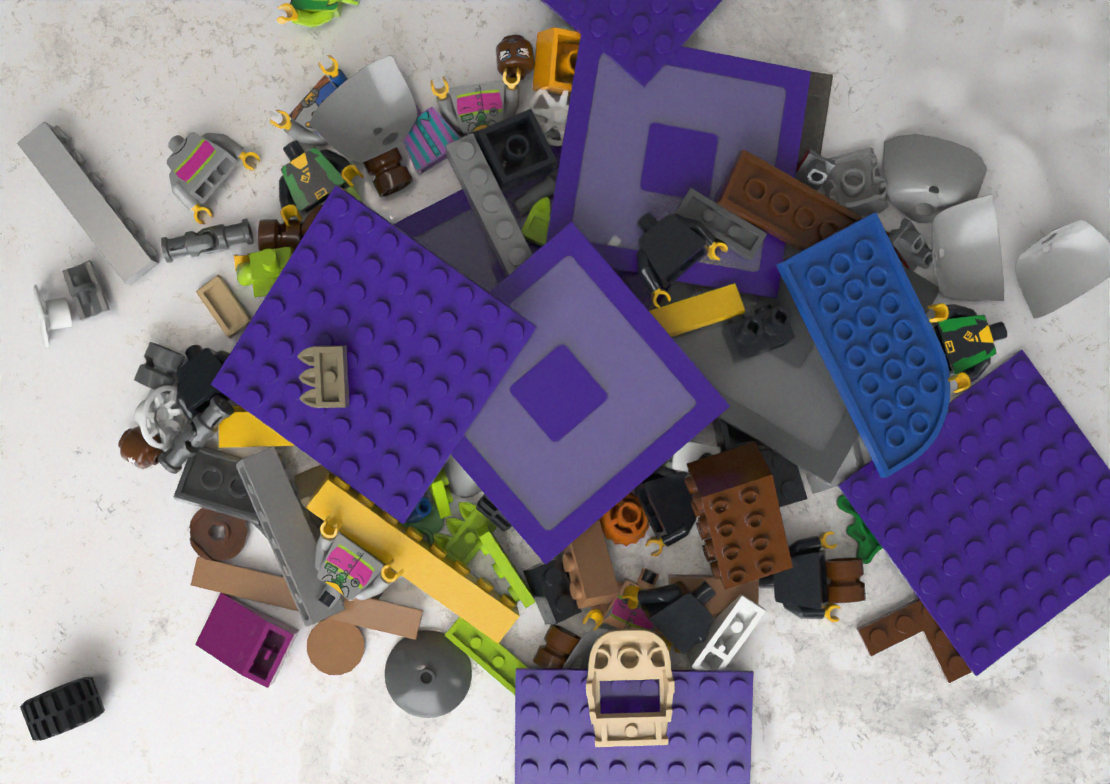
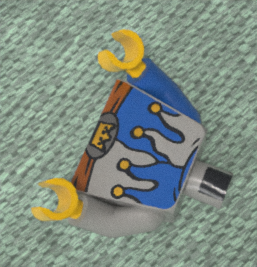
M327 55L332 60L330 68L325 69L320 62L318 63L322 72L330 76L324 75L289 115L282 110H275L283 117L281 123L277 124L270 119L272 126L284 129L288 135L300 143L321 146L325 143L329 144L309 124L312 115L319 105L348 79L343 71L338 69V63L331 55Z

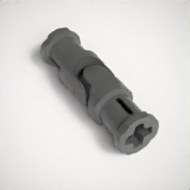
M246 218L242 219L241 223L224 226V224L203 228L198 233L189 231L185 232L184 236L168 239L167 237H162L161 248L166 262L171 263L173 259L189 255L192 258L198 257L202 251L209 254L228 250L230 246L247 242L250 245L254 243L250 223ZM212 231H214L218 237V248H216V237L212 233ZM184 246L183 248L174 249V247Z
M215 395L212 397L210 405L203 412H198L192 421L174 438V444L166 452L164 451L158 456L159 463L168 472L177 474L182 469V464L189 457H194L218 431L219 424L226 417L229 418L234 413L232 405L221 396Z

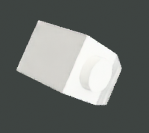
M740 594L711 622L705 641L691 646L687 652L691 667L695 670H724L765 614L766 609Z

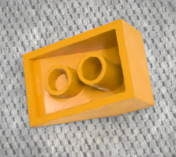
M552 27L537 33L532 91L537 92L539 89H548L547 92L549 94L561 96L563 91H569L568 97H570L581 35L579 32Z

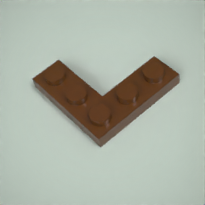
M919 598L856 628L870 656L922 632L948 683L972 672Z

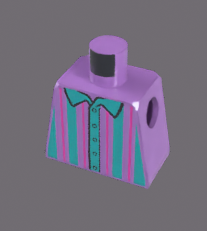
M416 104V121L403 142L412 164L420 176L447 159L446 145L461 139V137L433 107L421 112Z

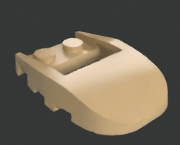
M641 628L615 629L602 634L594 642L589 657L586 696L588 698L591 724H593L595 731L596 747L668 745L667 727L668 722H671L675 681L671 671L669 650L662 638L655 632ZM659 679L660 712L600 714L599 681Z

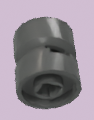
M149 342L143 356L146 363L139 366L134 380L152 389L163 385L173 386L176 380L173 374L182 366L185 356L164 346ZM165 391L162 393L170 394L171 391Z

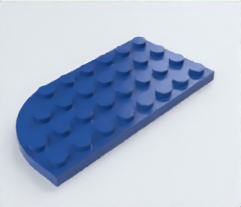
M874 212L776 264L880 477L886 478L919 458L934 442L948 412L951 388L948 381L950 377L949 368L942 346L877 213Z

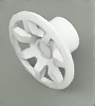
M539 89L531 98L528 110L532 109L535 116L545 118L546 124L542 128L543 134H546L549 130L559 133L561 140H552L545 136L548 144L562 146L569 107L567 103L569 91H563L560 100L554 101L547 92L548 89ZM543 94L548 107L546 110H533L535 102Z
M34 285L37 316L40 317L41 321L40 331L45 347L49 348L48 333L50 330L72 326L67 298L44 301L37 285Z
M170 385L160 386L154 389L137 406L135 412L136 422L140 426L144 439L152 447L159 449L171 447L174 444V438L169 441L170 433L167 428L178 432V435L188 425L189 420L185 414L182 426L173 420V416L183 414L180 407L171 408L176 402L177 387ZM165 391H171L164 401L160 394ZM158 432L160 433L162 443H157L153 439Z

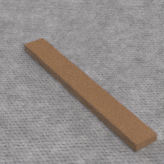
M197 557L191 586L298 611L283 576ZM344 597L345 603L343 605L345 610L327 618L416 640L424 610L375 598H369L364 601L355 598L353 601H349Z

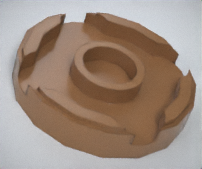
M332 619L320 621L311 630L307 639V654L310 662L319 671L328 675H342L352 671L361 662L365 651V638L358 626Z

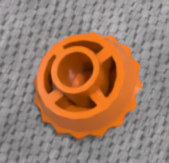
M632 492L599 519L605 538L612 540L615 545L623 544L628 546L631 543L637 544L639 539L645 537V533L649 529V521L638 497Z

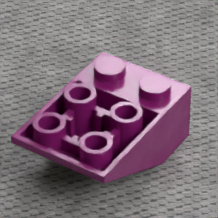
M220 593L195 645L240 675L269 688L275 682L299 630L227 594Z

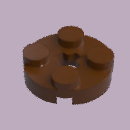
M201 508L195 513L189 526V539L192 548L200 557L210 561H224L237 556L244 549L250 533L246 520ZM214 525L217 527L224 526V534L226 535L224 539L221 537L213 538L214 530L212 527Z

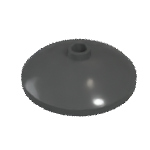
M435 630L419 631L416 640L404 637L392 649L385 665V684L392 700L403 711L421 718H435L453 711L466 697L472 679V668L468 655L445 636V633ZM424 672L431 674L432 680L430 682L422 680L421 675Z

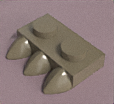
M317 345L300 352L297 357L303 363L314 366V368L301 373L299 379L303 383L315 387V389L302 394L300 400L314 408L348 407L347 345Z

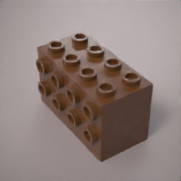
M755 442L686 464L689 476L684 477L689 494H692L693 499L690 502L695 517H698L699 522L696 523L700 538L701 540L705 539V545H702L706 561H712L710 568L714 579H720L724 589L793 568L773 475Z

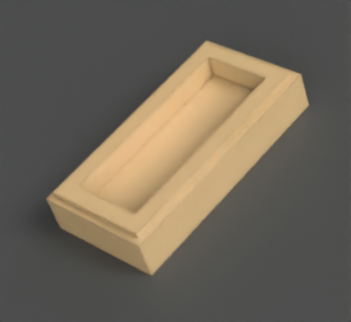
M218 274L195 291L228 338L234 337L250 323L252 318L221 275Z

